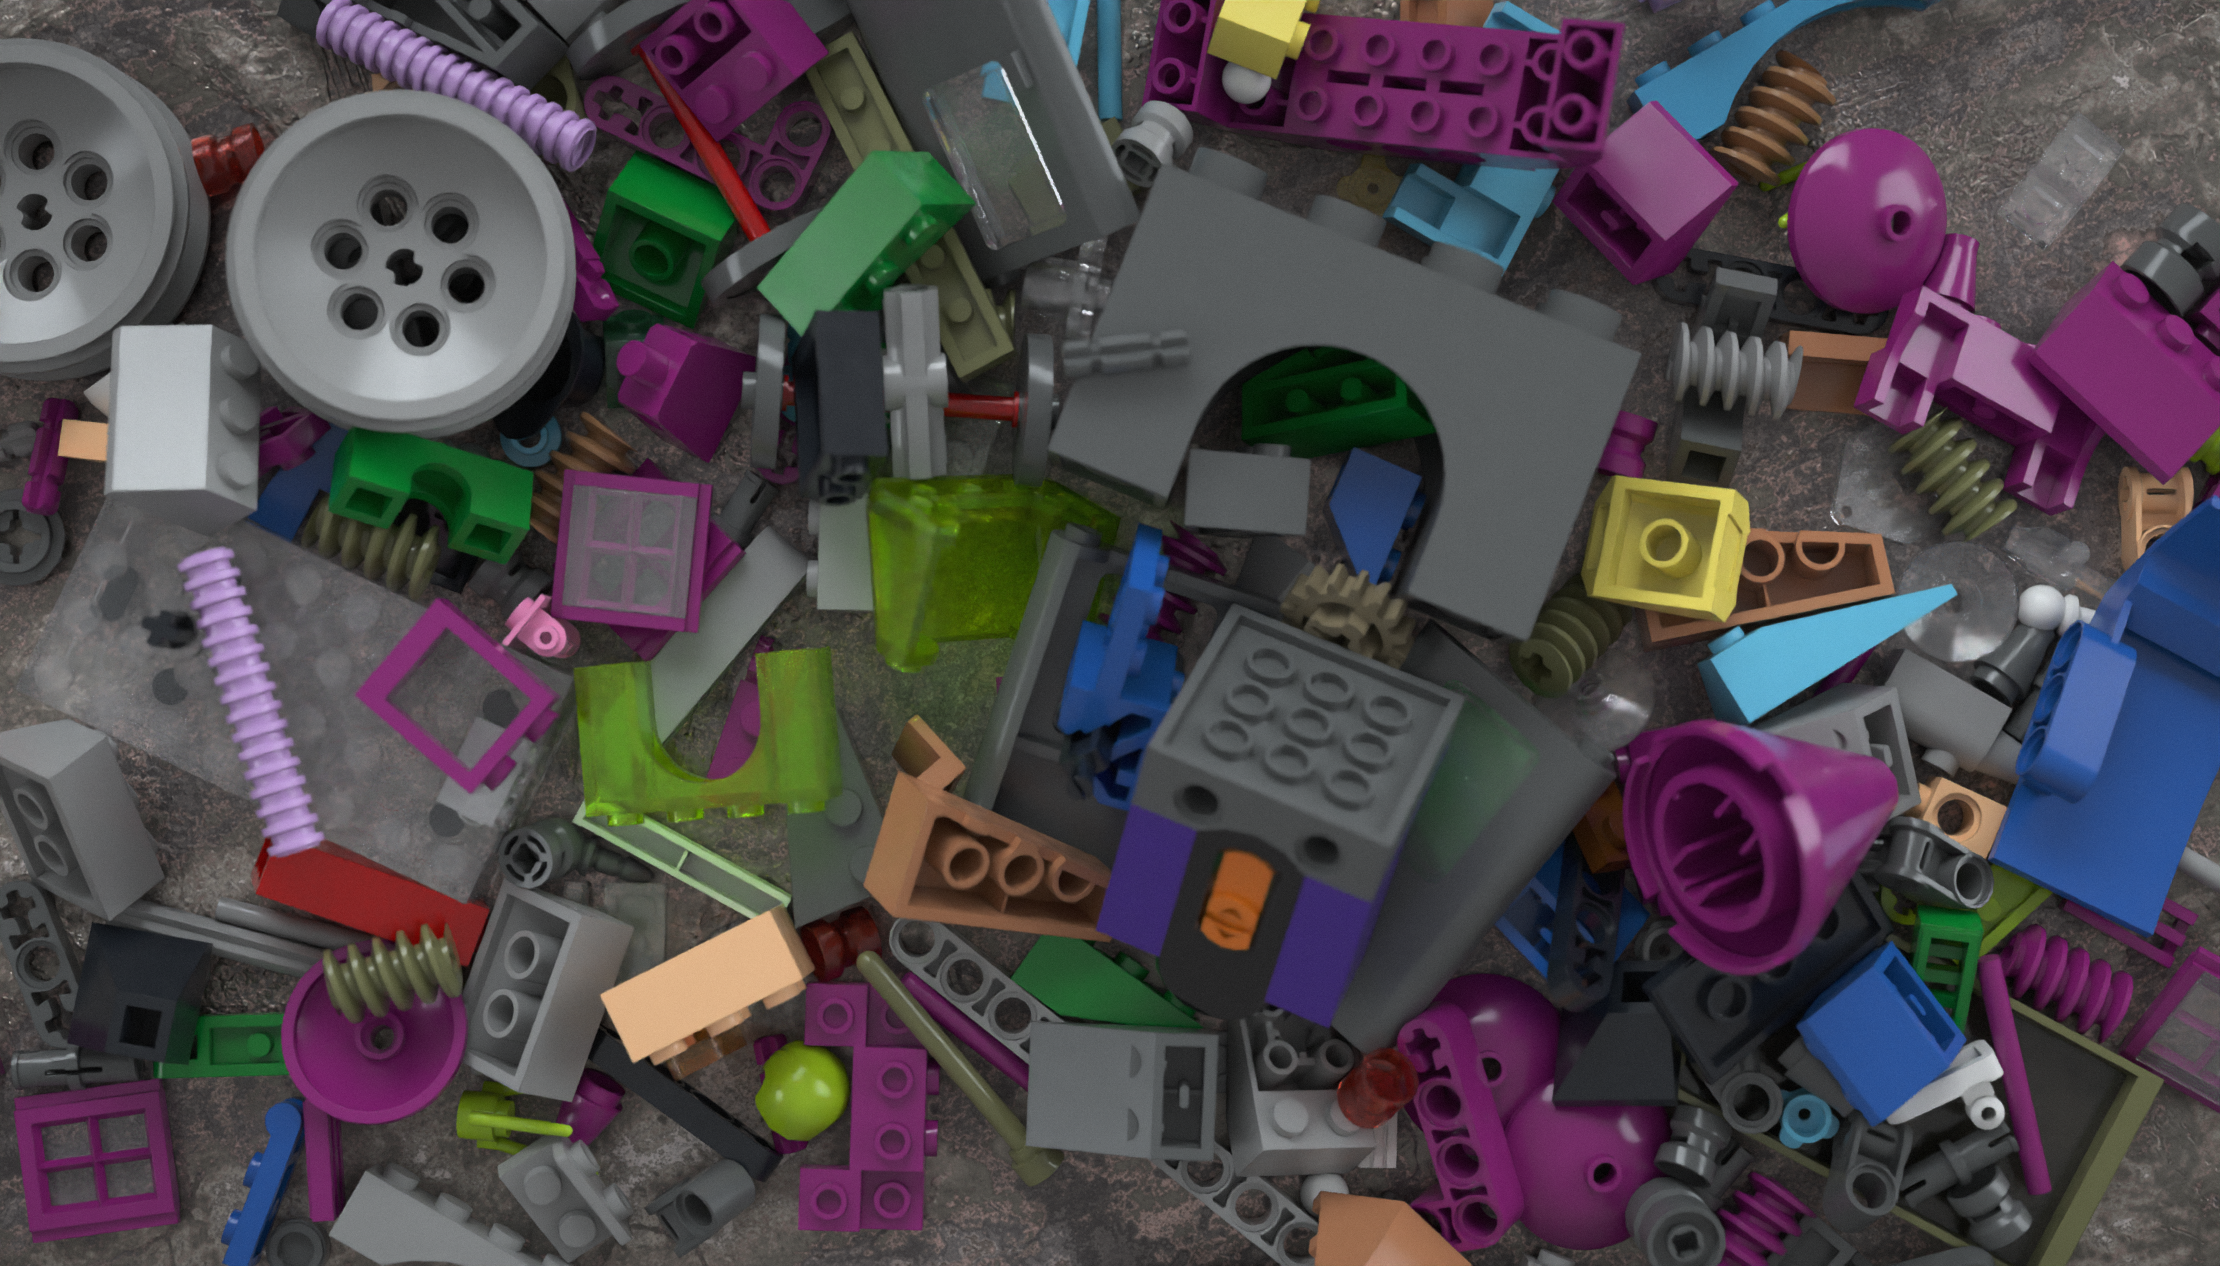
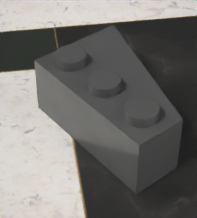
M351 0L355 5L360 4L367 8L369 13L376 12L383 16L385 21L392 20L399 24L401 29L408 28L415 32L417 37L424 36L431 40L433 45H441L447 48L450 54L457 53L463 56L466 62L473 61L479 64L482 70L489 69L495 72L498 78L505 77L514 83V87L521 85L529 91L568 50V47L524 0Z
M1253 444V447H1235V450L1218 449L1217 451L1190 449L1184 525L1187 526V529L1193 535L1240 539L1306 535L1311 459L1290 458L1291 446L1276 444Z
M835 710L780 734L795 929L872 896L863 885L883 823L885 811L842 710Z

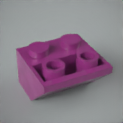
M690 0L639 44L717 143L829 53L791 3L784 0Z
M1655 100L1647 103L1605 138L1602 159L1591 165L1576 167L1552 202L1632 285H1636L1673 273L1739 183Z

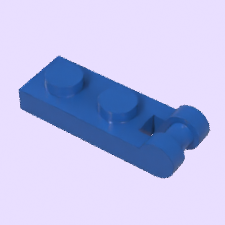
M294 1096L287 1098L269 1108L265 1115V1127L271 1136L265 1152L257 1151L254 1154L245 1173L243 1186L251 1189L243 1210L235 1208L224 1228L221 1243L228 1245V1249L222 1264L228 1266H255L261 1259L305 1144L303 1113L305 1098Z

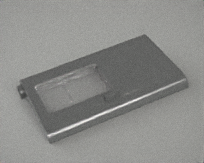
M845 0L892 107L916 152H929L977 203L954 225V228L981 281H984L986 287H990L992 290L1007 284L1021 276L1018 268L1101 238L1140 220V212L1047 0Z
M1430 619L1415 637V642L1405 662H1402L1399 670L1463 695L1466 698L1448 750L1409 828L1367 951L1331 1023L1356 1048L1378 1061H1383L1397 1044L1399 1031L1403 1026L1427 1008L1617 776L1610 767L1615 757L1604 746L1588 735H1585L1580 742L1569 737L1433 619ZM1251 940L1249 949L1274 971L1284 941L1267 942Z

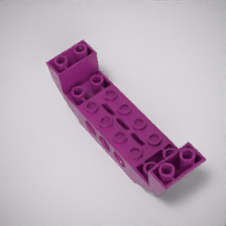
M1161 0L1142 106L1146 102L1153 100L1163 101L1176 107L1190 122L1320 150L1527 171L1576 168L1594 164L1602 159L1625 33V23L1563 18L1560 34L1303 13L1300 21L1309 24L1310 28L1298 59L1295 60L1286 56L1277 79L1271 78V85L1267 94L1255 103L1243 104L1231 99L1225 92L1222 84L1223 71L1229 61L1207 53L1225 0Z

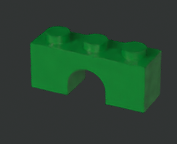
M352 425L335 453L328 512L388 530L408 498L420 499L435 506L445 517L449 529L447 548L506 565L529 531L534 472L409 433L382 432Z

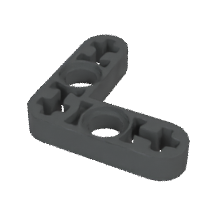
M29 879L8 882L0 887L1 942L39 1036L51 1047L65 1049L68 1046L69 1031L67 1029L57 1030L53 1019L61 1015L58 1001L54 997L43 1002L40 992L57 989L68 982L71 992L60 994L59 997L67 1012L74 1011L82 971L50 892ZM18 891L22 898L32 897L34 899L36 907L28 912L30 924L33 930L46 926L49 933L48 936L33 938L21 945L18 935L30 933V930L23 916L12 917L9 912V907L17 902L15 892ZM40 946L51 948L59 957V972L50 981L38 979L30 970V956ZM208 966L204 991L209 985L210 981V966Z

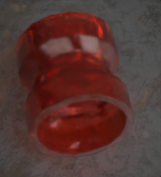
M253 122L234 127L227 136L217 137L211 133L193 138L191 141L192 154L198 176L210 197L227 193L231 190L233 184L245 182L252 168L266 151L260 133Z
M856 906L842 911L838 919L832 922L819 919L807 923L801 928L800 938L816 968L812 973L820 982H827L841 977L845 968L857 967V958L864 951H873L882 959V945L878 929L873 918L863 906Z
M1392 1048L1376 1049L1370 1052L1339 1083L1337 1091L1338 1105L1344 1116L1357 1126L1367 1129H1376L1383 1126L1416 1095L1419 1085L1417 1071L1412 1062L1403 1053Z

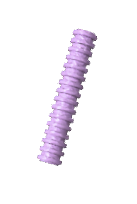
M333 0L324 8L318 19L316 40L321 47L327 50L333 49L337 55L343 58L349 57L350 61L359 66L365 65L366 69L374 74L381 73L382 77L390 82L397 81L398 85L406 90L413 89L414 91H426L448 96L490 114L524 140L537 156L543 154L545 160L552 164L560 163V167L568 172H573L581 167L593 151L597 135L596 125L587 118L580 120L579 115L571 110L563 112V107L555 102L547 103L543 96L537 93L531 95L530 91L521 85L514 87V83L505 77L498 78L495 72L489 69L482 70L479 64L473 61L466 62L465 58L457 53L450 54L447 48L441 45H433V42L424 36L417 37V34L408 28L401 29V26L392 20L385 21V18L376 12L369 13V10L360 4L353 5L351 0Z
M219 547L186 557L177 565L179 573H186L188 581L183 584L185 592H192L194 600L189 603L191 611H198L201 618L195 624L197 630L204 629L207 637L201 643L204 649L210 648L213 656L207 662L210 668L216 667L219 675L213 679L216 687H223L225 695L219 698L221 705H228L231 712L225 718L227 724H234L237 731L231 737L233 743H240L243 750L237 756L239 762L246 761L249 771L243 774L245 781H253L255 790L249 792L252 800L258 799L261 809L255 812L257 818H264L267 828L262 829V834L264 838L270 837L273 847L268 848L269 856L280 858L318 846L320 841L325 840V836L322 831L316 833L314 823L319 821L318 814H310L308 804L312 803L313 799L311 794L304 795L301 786L306 784L307 780L305 775L298 776L296 766L300 765L301 761L299 756L292 757L290 747H293L295 742L293 737L286 738L284 729L289 727V723L286 718L280 719L278 710L283 708L281 700H274L272 691L276 690L277 686L275 681H268L266 672L270 671L271 667L269 662L262 663L260 653L264 652L265 648L263 643L256 644L254 638L259 629L257 624L250 625L248 616L253 613L252 607L250 605L244 606L242 597L247 595L245 587H238L236 578L241 576L239 568H232L230 559L235 557L233 549H226V547Z

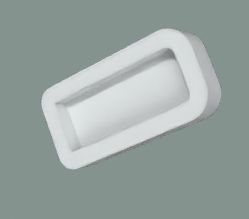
M1977 1040L1963 1046L1950 1067L1887 1117V1122L1889 1124L1906 1122L1955 1098L1961 1097L1965 1103L1966 1114L1977 1127L1990 1130L1999 1126L2004 1119L2005 1110L2002 1103L1994 1095L1995 1092L1990 1081L1998 1079L2004 1072L1994 1050L1985 1040Z

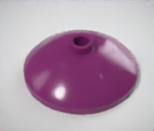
M1863 128L1847 131L1837 135L1821 146L1811 156L1798 176L1790 198L1787 219L1788 241L1792 259L1807 287L1828 305L1852 313L1871 314L1890 310L1899 306L1903 294L1921 287L1935 267L1945 241L1947 204L1943 184L1934 164L1928 155L1911 139L1886 129ZM1893 215H1894V226H1893V229H1892V228H1891V220H1892V217H1893Z
M381 939L388 951L395 950L396 942ZM372 940L355 942L364 958L371 956ZM348 945L332 951L340 964L346 963ZM321 958L303 975L287 1003L281 1029L283 1057L290 1077L299 1091L314 1106L326 1114L358 1125L371 1126L395 1123L427 1108L451 1084L465 1055L468 1041V1016L462 994L456 998H450L439 985L437 1000L433 1004L427 1005L423 1003L415 992L413 1006L410 1010L402 1011L398 1009L390 998L389 1012L385 1016H375L366 1005L364 1019L360 1023L354 1024L349 1022L343 1012L339 1016L332 1005L323 970V958ZM391 1029L394 1034L392 1044L385 1049H377L375 1046L376 1035L381 1030Z
M1493 973L1461 975L1450 979L1431 1003L1435 1001H1449L1458 1005L1466 1013L1470 1021L1481 1059L1490 1057L1498 1061V1074L1494 1078L1489 1079L1488 1082L1503 1130L1505 1131L1511 1116L1525 1098L1540 1085L1555 1077L1561 1015L1540 992L1520 980ZM1399 1055L1398 1096L1411 1120L1423 1132ZM1444 1085L1447 1096L1452 1101L1461 1104L1458 1094L1452 1088ZM1462 1144L1465 1154L1477 1156L1471 1147Z
M1554 1078L1540 1085L1525 1098L1511 1116L1504 1131L1524 1195L1525 1207L1519 1220L1532 1233L1544 1241L1566 1249L1595 1250L1613 1246L1631 1237L1626 1228L1625 1211L1629 1199L1639 1186L1652 1179L1670 1177L1654 1165V1159L1660 1145L1671 1139V1120L1663 1106L1554 1107L1552 1101ZM1602 1163H1609L1608 1174L1603 1179L1594 1180L1593 1173L1595 1168Z

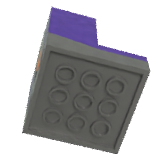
M1233 603L1147 746L1096 931L1155 955V967L1166 988L1181 1003L1200 1014L1221 1020H1247L1263 1013L1270 1003L1329 1028L1367 951L1409 828L1448 750L1466 697Z

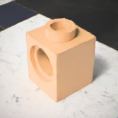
M1928 776L1925 785L1917 783L1921 803L1903 812V816L1918 818L1940 828L1937 818L1939 809L1949 800L1956 801L1963 811V821L1955 832L1945 833V835L1972 852L1981 855L1986 860L2007 807L1943 777Z

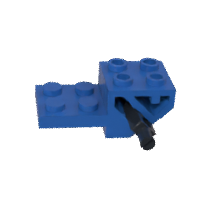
M1141 523L1137 527L1107 626L1082 620L1068 667L1062 703L1056 718L1057 726L1064 736L1059 765L1069 778L1066 784L1067 794L1071 798L1080 801L1085 800V794L1088 798L1093 794L1100 804L1125 811L1130 809L1147 746L1180 693L1185 673L1175 670L1178 646L1146 637L1149 626H1154L1158 618L1165 590L1162 586L1170 557L1159 554L1163 530Z

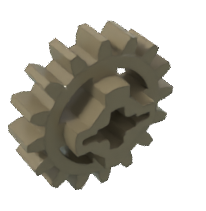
M1337 564L1332 575H1329L1320 565L1314 567L1310 576L1301 573L1280 607V612L1285 615L1282 623L1398 670L1402 662L1406 661L1416 639L1411 635L1416 625L1415 619L1402 616L1408 605L1406 600H1391L1387 596L1391 585L1387 582L1381 583L1378 586L1370 583L1369 572L1366 570H1362L1357 578L1349 576L1344 564Z

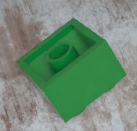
M636 150L608 189L593 247L605 269V273L601 278L609 283L613 293L694 329L709 299L700 282L708 272L729 256L740 224L718 187Z

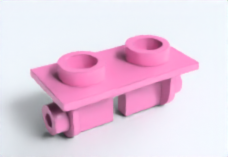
M541 594L535 601L527 597L513 611L505 623V626L511 632L502 643L507 647L525 649L529 647L544 657L568 658L578 651L581 644V636L578 629L566 619L550 616L552 596Z

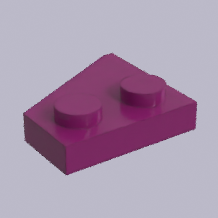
M271 406L260 413L258 478L266 474L275 465L279 464L283 471H287L310 459L316 452L312 445L331 429L329 423L307 408L300 409L299 406H290L281 413L277 406Z

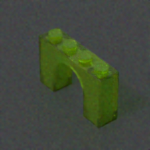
M831 646L776 650L755 654L761 716L758 742L747 762L734 774L721 779L705 778L688 772L679 766L663 747L656 726L651 660L597 664L573 668L586 817L606 816L607 826L615 827L645 823L644 813L666 811L667 822H686L705 819V808L727 807V818L765 815L764 804L787 803L789 814L824 811L825 800L843 795Z

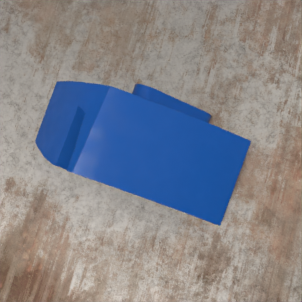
M2216 495L2204 501L2172 526L2124 572L2105 593L2090 624L2082 620L2075 621L2062 635L2053 653L2017 757L2015 773L2020 777L1988 858V861L2146 938L2154 934L2182 854L2220 767V497Z

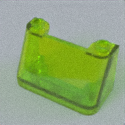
M1013 474L935 476L930 479L912 480L904 477L874 479L868 489L865 515L877 651L886 657L885 663L888 666L899 671L916 673L920 672L923 666L933 665L937 662L940 651L937 643L1011 638L1015 641L1052 530H1065L1068 522L1079 523L1103 533L1101 541L1114 545L1121 518L1064 485L1045 477L1042 486L1039 488L1014 486ZM1106 574L1099 581L1086 621L1094 623Z

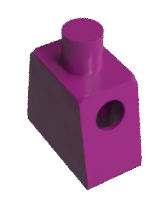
M657 323L650 328L643 343L638 340H632L626 343L618 353L617 369L626 376L618 392V402L664 442L710 463L742 398L743 371L755 372L756 357L718 339Z

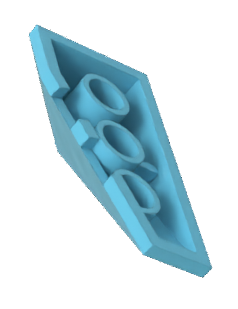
M1952 584L1764 626L1746 634L1743 633L1739 625L1709 642L1707 646L1711 650L1712 655L1697 663L1716 720L1738 726L1751 723L1958 595Z

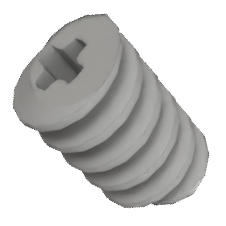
M1680 321L1675 329L1669 350L1666 380L1673 382L1676 401H1682L1690 386H1696L1699 405L1701 406L1707 405L1716 390L1721 391L1723 409L1726 411L1731 410L1737 398L1741 395L1746 397L1748 415L1754 416L1763 400L1770 401L1772 420L1779 421L1786 407L1791 404L1796 391L1803 360V346L1799 345L1788 360L1785 343L1775 340L1764 354L1761 338L1750 336L1739 351L1736 333L1726 331L1715 346L1712 329L1702 326L1696 332L1692 341H1690L1688 324Z

